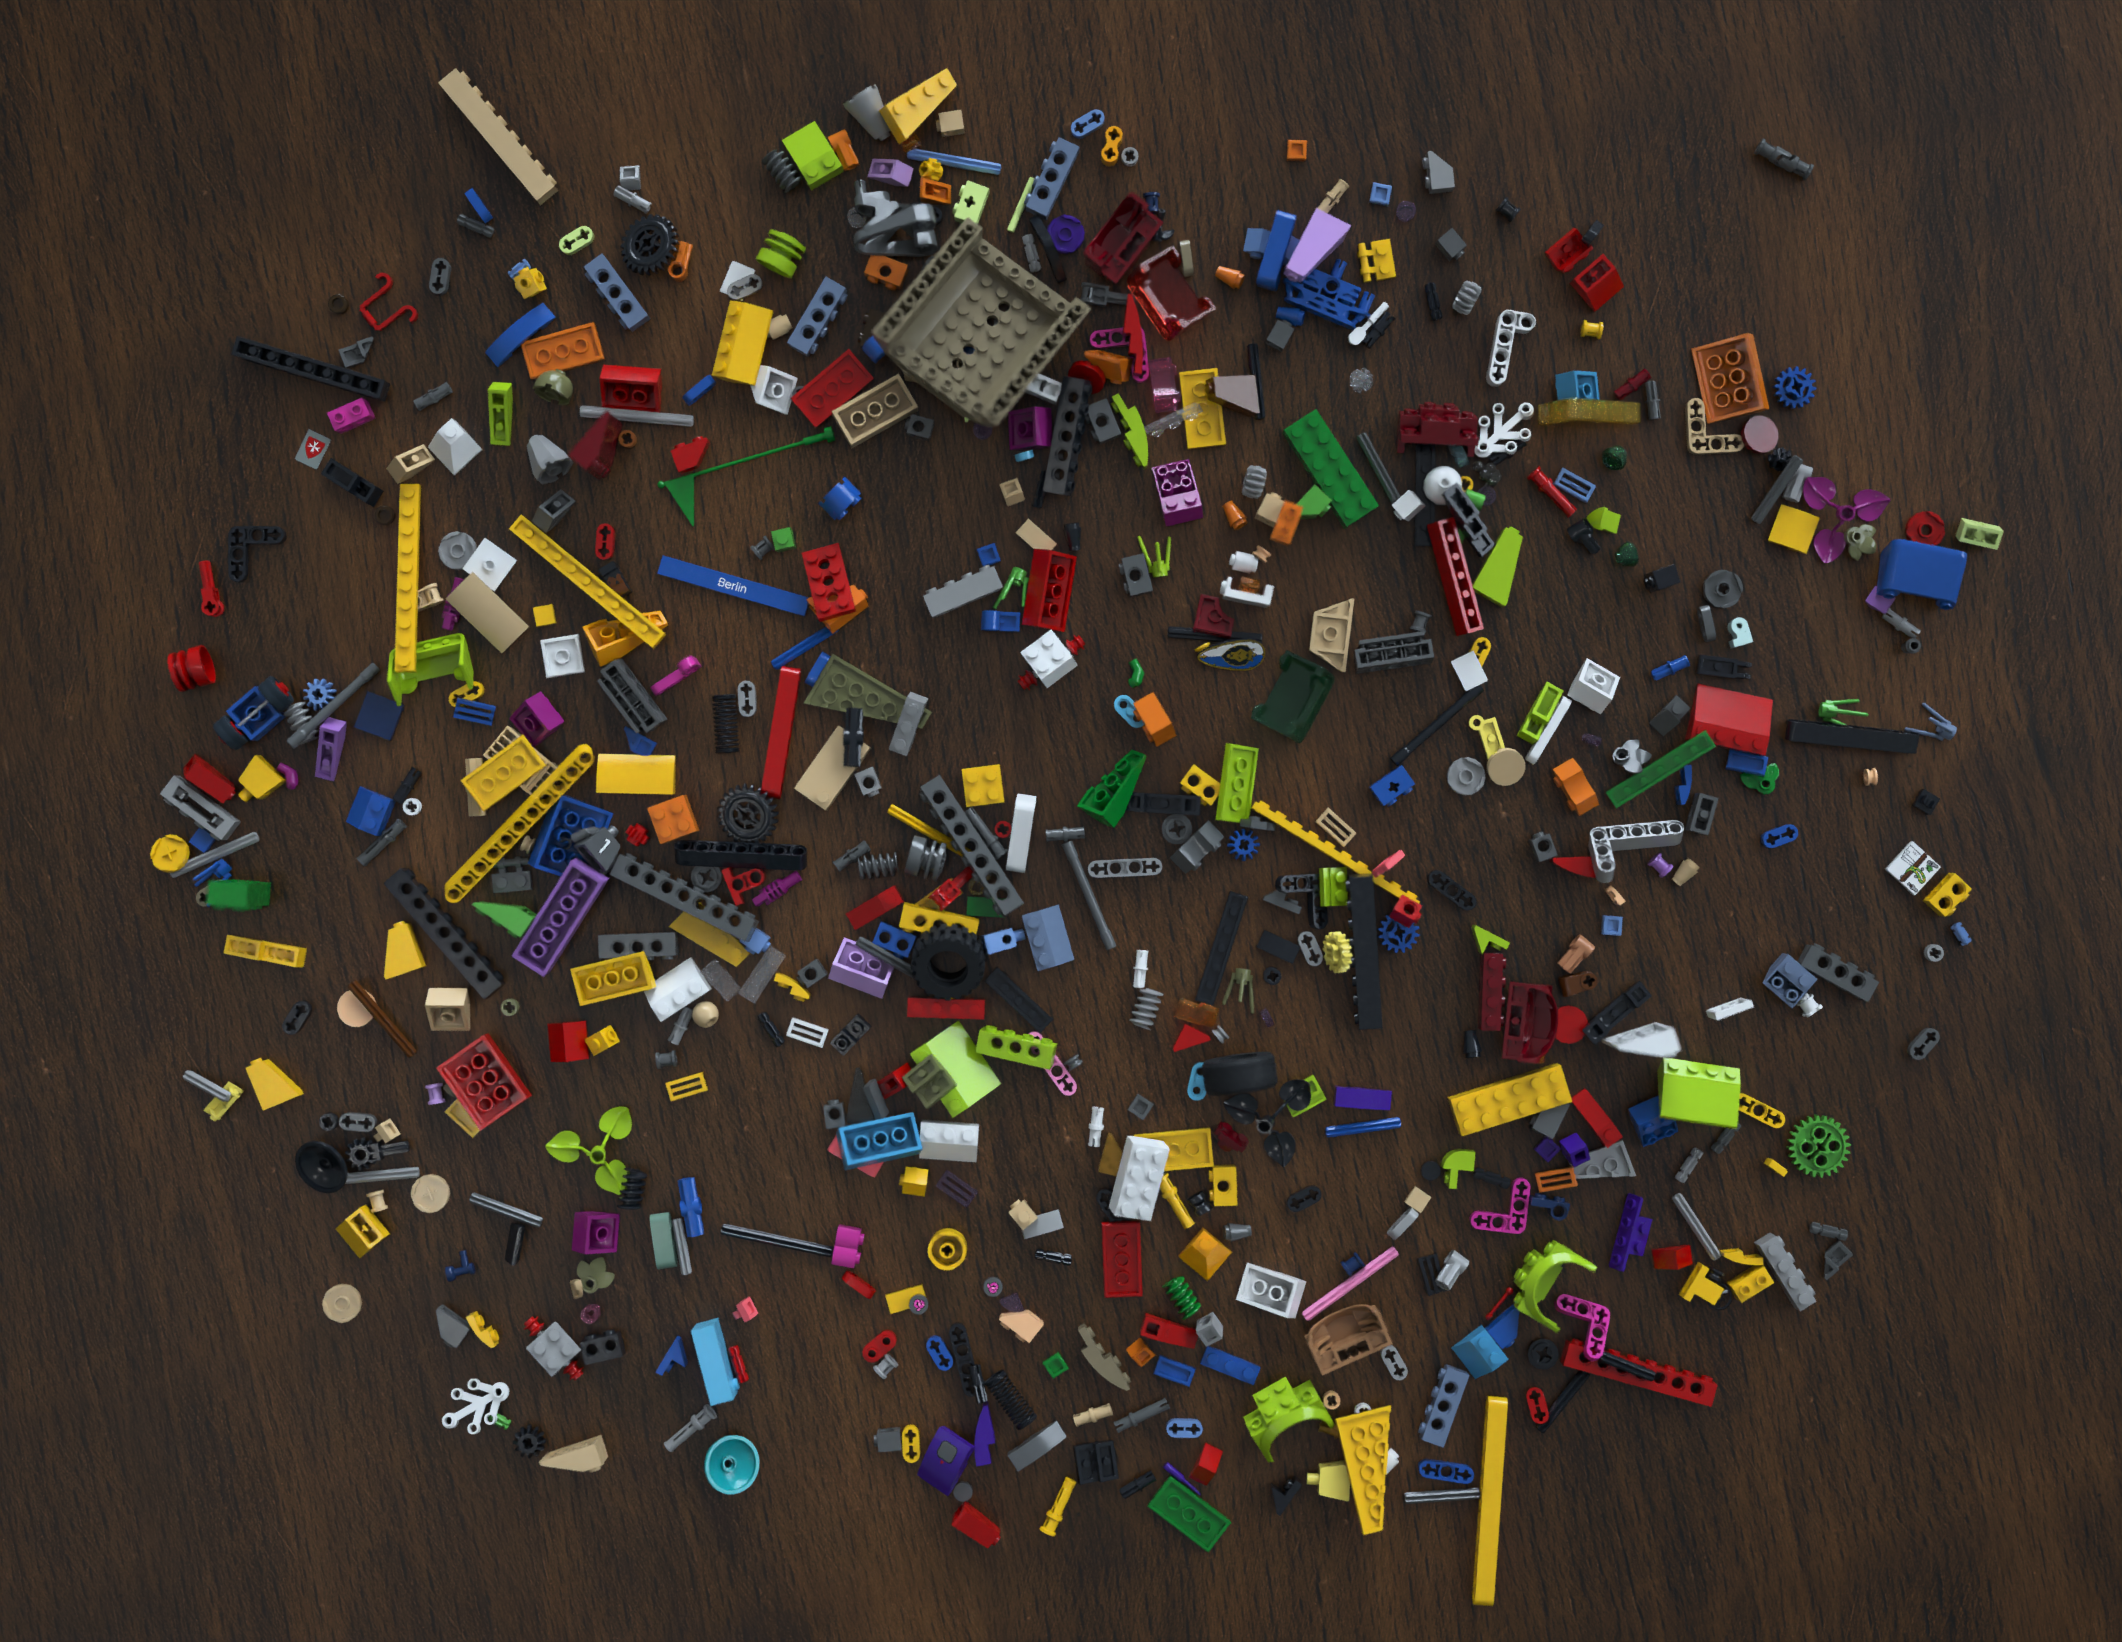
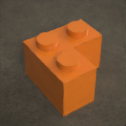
M1154 692L1133 703L1136 709L1133 713L1138 721H1143L1144 726L1142 728L1150 743L1154 742L1156 747L1176 736L1173 725Z

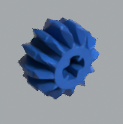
M1241 829L1240 836L1236 830L1234 831L1236 839L1233 836H1229V839L1234 841L1233 844H1227V847H1234V849L1229 851V854L1237 852L1234 859L1237 860L1240 854H1242V861L1246 860V854L1249 859H1253L1251 851L1258 854V851L1253 849L1254 846H1260V843H1253V841L1258 839V836L1250 838L1253 831L1250 830L1247 836H1245V829ZM1241 840L1248 842L1246 850L1239 848Z

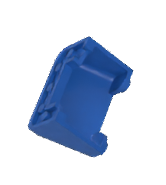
M1904 539L1892 540L1880 554L1876 595L1892 599L1900 593L1936 599V605L1940 609L1952 610L1956 606L1967 562V553Z

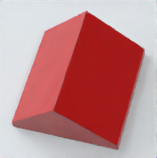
M586 1020L548 1023L551 1062L589 1059V1047L584 1040L588 1038Z

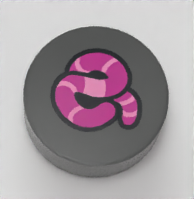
M997 1277L987 1278L983 1286L984 1292L991 1297L998 1296L1002 1292V1281Z
M922 1294L914 1295L909 1302V1308L915 1314H923L929 1305L928 1299Z

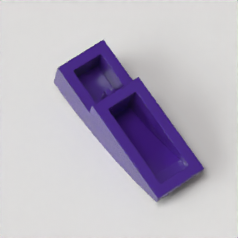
M1335 1086L1333 1105L1336 1107L1390 1110L1392 1091Z
M988 1401L983 1403L976 1426L974 1442L976 1467L992 1463L989 1444L995 1443V1434Z

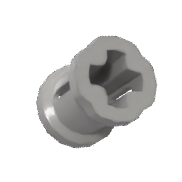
M887 1353L878 1365L873 1366L875 1372L883 1379L887 1378V1374L894 1367L897 1368L899 1366L895 1359Z

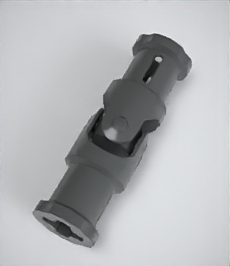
M1764 138L1759 142L1754 152L1755 155L1759 154L1767 158L1768 162L1784 168L1787 172H1794L1801 176L1804 181L1808 178L1814 167L1813 164L1809 165L1799 160L1800 157L1791 155L1790 152L1783 148L1767 143Z

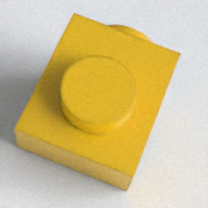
M611 1025L584 1039L593 1056L620 1041Z

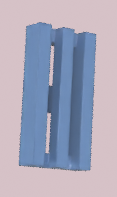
M1561 468L1553 483L1555 487L1584 503L1588 502L1596 485L1565 468ZM1563 474L1589 487L1590 490L1588 491L1562 477ZM1559 481H1562L1565 484L1575 488L1576 490L1586 494V497L1562 485L1561 483H1559Z

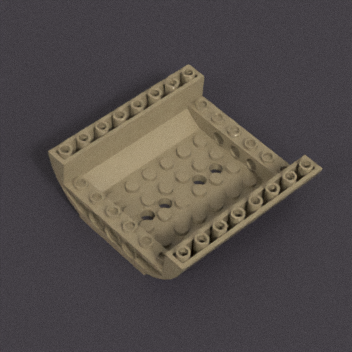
M967 217L876 326L872 334L879 346L903 373L962 417H966L984 426L994 427L1002 420L1091 308L1076 297L1071 303L1065 300L982 238L983 228ZM1001 304H1006L1009 306V310L1003 312L998 307ZM994 318L997 319L998 323L995 326H990L987 320ZM970 346L974 349V352L966 354L963 349ZM959 360L963 366L955 369L951 365L952 362Z

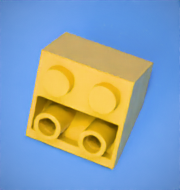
M366 1204L357 1209L336 1228L337 1232L359 1258L390 1234L375 1214L371 1213L370 1208Z

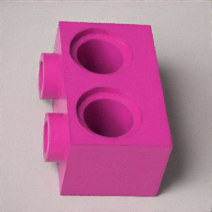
M359 398L327 413L334 430L340 434L376 419L369 402L364 398Z

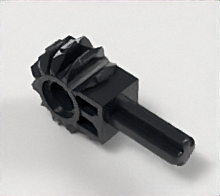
M363 1137L360 1141L354 1139V1144H348L350 1150L345 1151V1154L350 1155L346 1162H353L351 1168L358 1165V1170L361 1171L364 1167L366 1169L371 1168L370 1164H376L377 1161L384 1159V1156L409 1152L410 1144L408 1141H401L382 1145V1141L373 1142V1140H369L366 1143V1138ZM359 1149L365 1151V1159L359 1157Z

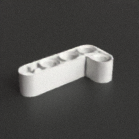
M1505 310L1497 318L1486 376L1487 383L1490 386L1497 387L1505 381L1514 333L1526 334L1535 327L1536 319L1532 314ZM1508 316L1511 319V324H1505L1502 317ZM1523 319L1529 321V328L1522 326L1521 321ZM1499 335H1505L1508 342L1501 343ZM1502 354L1504 362H1498L1495 355ZM1497 368H1500L1497 374L1500 378L1496 381L1493 375L1497 372Z
M1017 794L1006 865L1007 871L1025 873L1036 796Z

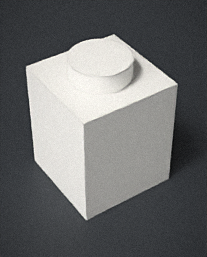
M1408 490L1392 504L1395 509L1394 514L1400 520L1404 519L1406 521H1410L1426 506L1411 490Z

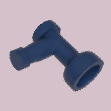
M467 1250L459 1252L462 1267H445L448 1282L454 1281L456 1276L475 1274L474 1263H469L466 1255Z

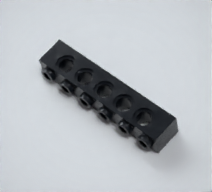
M1063 376L1043 487L1045 492L1071 496V493L1074 491V476L1078 470L1077 459L1082 449L1081 437L1085 432L1084 420L1089 410L1087 403L1092 393V385L1089 380ZM1077 393L1078 401L1074 403L1073 397ZM1072 413L1075 414V419L1073 422L1070 421V415ZM1068 432H1071V439L1067 441L1066 436ZM1065 451L1068 452V458L1066 460L1063 459V454ZM1063 470L1064 473H1065V476H1064V478L1061 480V479H1060V472Z

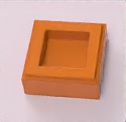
M1288 140L1287 161H1306L1307 140Z

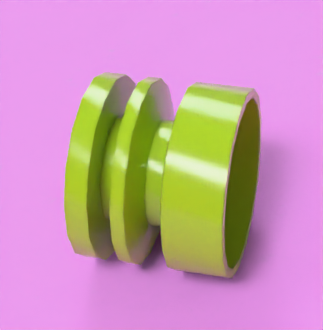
M771 229L768 235L772 239H765V243L771 248H761L755 259L771 271L786 278H792L797 266L791 259L801 260L802 257L798 253L804 254L806 248L792 236Z

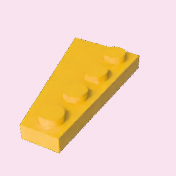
M699 902V909H704L705 907ZM684 911L669 926L735 967L750 954L733 935Z

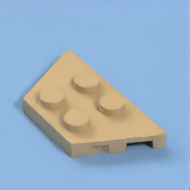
M1349 599L1313 612L1309 651L1344 673L1346 672L1354 599Z

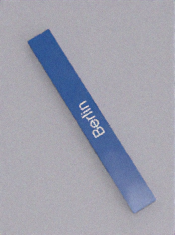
M662 555L657 573L659 575L804 617L806 616L808 609L806 599L809 597Z

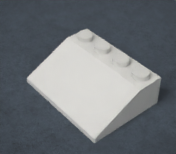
M1657 1022L1602 1039V1043L1619 1050L1664 1056V1058L1673 1057L1676 1055L1675 1052L1680 1051L1674 1028Z

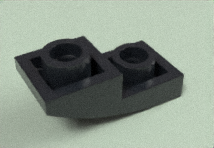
M858 1013L830 1044L844 1056L872 1026Z

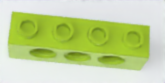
M986 1025V1027L979 1030L975 1053L1049 1070L1052 1068L1057 1043H1052L1053 1040L1048 1038L1035 1039L1030 1034L1017 1035L1013 1030L1000 1031L997 1030V1027ZM994 1038H999L1002 1041V1046H997ZM1013 1042L1019 1043L1021 1050H1015ZM1032 1046L1039 1049L1038 1055L1032 1053Z

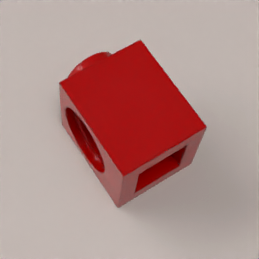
M1401 895L1389 917L1410 928L1413 922L1417 924L1422 915L1419 912L1422 905Z

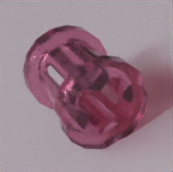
M588 1304L581 1311L582 1321L587 1324L594 1323L601 1315L600 1307L597 1304ZM592 1310L594 1314L590 1317L588 1313Z

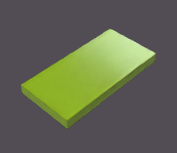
M1226 743L1216 820L1240 823L1241 819H1249L1259 748Z

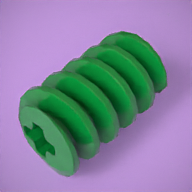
M1179 1276L1166 1282L1162 1288L1169 1287L1166 1295L1173 1294L1170 1301L1177 1300L1174 1307H1181L1178 1314L1185 1313L1182 1320H1185L1194 1315L1201 1307V1304L1196 1302V1296H1191L1193 1293L1192 1289L1187 1290L1189 1284L1183 1283L1185 1280L1184 1276Z

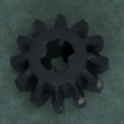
M531 1424L527 1426V1429L522 1426L520 1432L515 1433L514 1436L517 1439L513 1441V1444L518 1445L515 1448L516 1452L522 1451L521 1457L526 1453L528 1459L532 1455L537 1457L540 1454L539 1451L545 1449L543 1444L547 1440L541 1438L545 1434L544 1431L537 1432L539 1426H536L534 1430ZM529 1438L532 1439V1441H531L532 1444H531V1445L528 1444V1439H529Z

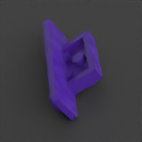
M1631 1193L1627 1194L1609 1262V1267L1621 1272L1625 1271L1629 1254L1643 1256L1653 1220L1648 1217L1639 1216L1643 1198Z

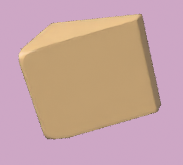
M1018 478L999 484L1007 506L1025 500Z

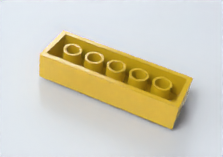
M1558 1063L1447 1097L1458 1133L1461 1136L1572 1102L1562 1067Z

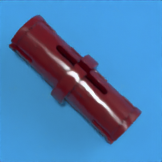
M1644 368L1634 377L1628 378L1626 383L1613 391V394H1615L1619 401H1622L1633 391L1639 390L1638 388L1652 377Z

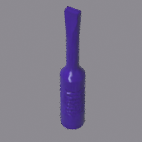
M1167 1462L1163 1466L1179 1482H1183L1199 1496L1201 1495L1184 1478V1475Z

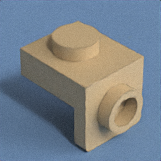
M1018 1199L1010 1206L1012 1210L1008 1213L1022 1230L1038 1219L1025 1199L1022 1202Z

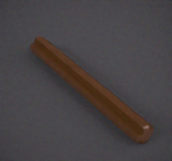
M356 980L352 981L348 985L349 990L406 1056L412 1057L417 1052L416 1049Z

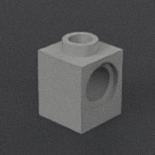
M874 767L854 774L863 796L868 795L870 798L879 794L878 790L882 789ZM869 777L874 780V786L870 789L864 786L865 779Z
M1212 1312L1197 1320L1196 1333L1207 1347L1223 1339V1325Z

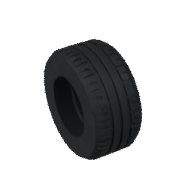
M1251 1052L1208 1059L1202 1065L1205 1091L1212 1096L1256 1092L1275 1087L1278 1082L1276 1063H1274L1275 1057L1271 1052Z

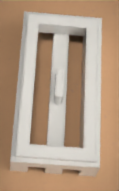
M792 1017L786 1036L823 1048L829 1029ZM794 1023L823 1032V1035L794 1026ZM792 1029L821 1039V1041L817 1042L791 1033Z

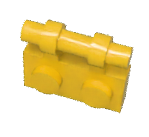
M1390 239L1371 242V250H1366L1365 243L1358 244L1359 251L1357 256L1361 262L1360 274L1363 276L1364 283L1371 282L1370 274H1375L1376 281L1396 278ZM1367 257L1373 258L1374 267H1369Z

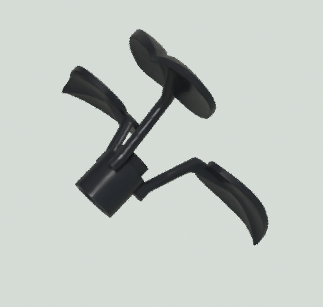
M1301 1079L1290 1080L1282 1085L1279 1096L1285 1102L1272 1116L1264 1115L1260 1118L1259 1113L1256 1112L1258 1102L1254 1096L1248 1093L1237 1094L1223 1103L1227 1112L1241 1124H1252L1256 1116V1122H1258L1257 1130L1261 1134H1270L1264 1141L1266 1153L1282 1167H1285L1294 1155L1296 1149L1295 1139L1287 1131L1279 1134L1277 1130L1272 1129L1275 1126V1117L1287 1104L1295 1111L1304 1110L1311 1101L1310 1084Z

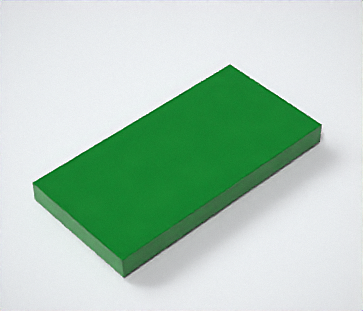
M1169 1475L1147 1504V1507L1208 1553L1231 1524V1520L1172 1475Z

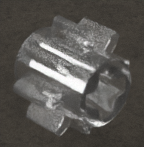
M1362 368L1361 371L1356 369L1350 376V386L1354 387L1353 390L1359 393L1362 390L1367 391L1373 385V375L1365 368Z

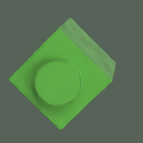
M790 527L771 531L774 547L777 552L796 549L793 531Z

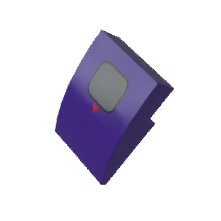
M940 1426L925 1453L917 1476L946 1496H949L966 1468L967 1461L975 1446L946 1426Z

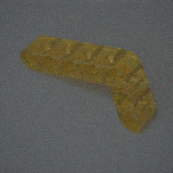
M1583 398L1561 399L1538 405V425H1555L1568 421L1638 424L1641 423L1640 403Z

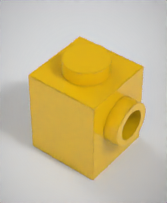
M905 1167V1173L900 1175L899 1185L903 1186L902 1193L925 1197L928 1170L917 1167Z

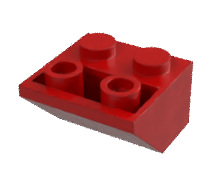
M1604 254L1570 282V285L1594 312L1624 287L1616 268Z

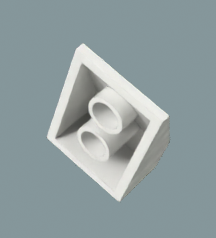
M1247 1263L1236 1300L1286 1318H1296L1306 1281Z

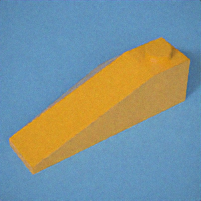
M661 611L641 613L661 630L668 626ZM601 619L582 627L600 667L611 663L615 659H620L645 642L619 620L607 621V619Z

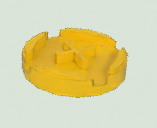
M169 834L165 835L166 837L162 839L159 838L152 846L150 853L153 865L166 873L176 872L183 868L190 855L189 846L186 841L177 835Z

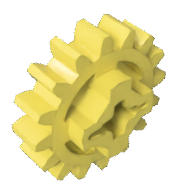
M1341 931L1329 932L1328 935H1325L1326 941H1323L1324 948H1322L1325 952L1323 957L1326 965H1330L1329 970H1333V973L1347 972L1346 970L1350 969L1349 964H1352L1349 939L1345 940V934H1342Z

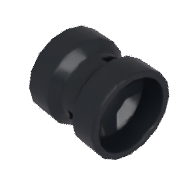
M1203 1191L1197 1192L1187 1199L1188 1204L1194 1208L1193 1212L1196 1217L1207 1213L1213 1208L1210 1202L1206 1201V1195Z

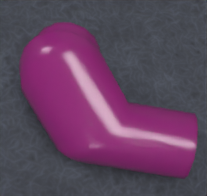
M281 762L276 771L285 775L286 787L293 790L299 782L297 771Z

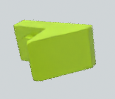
M1472 925L1471 927L1479 954L1484 953L1489 942H1491V947L1499 951L1501 948L1507 950L1510 942L1477 925Z

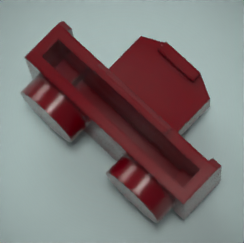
M1220 1122L1215 1128L1214 1134L1218 1135V1145L1224 1151L1230 1152L1234 1149L1242 1153L1247 1147L1248 1138L1244 1134L1236 1133L1228 1123Z

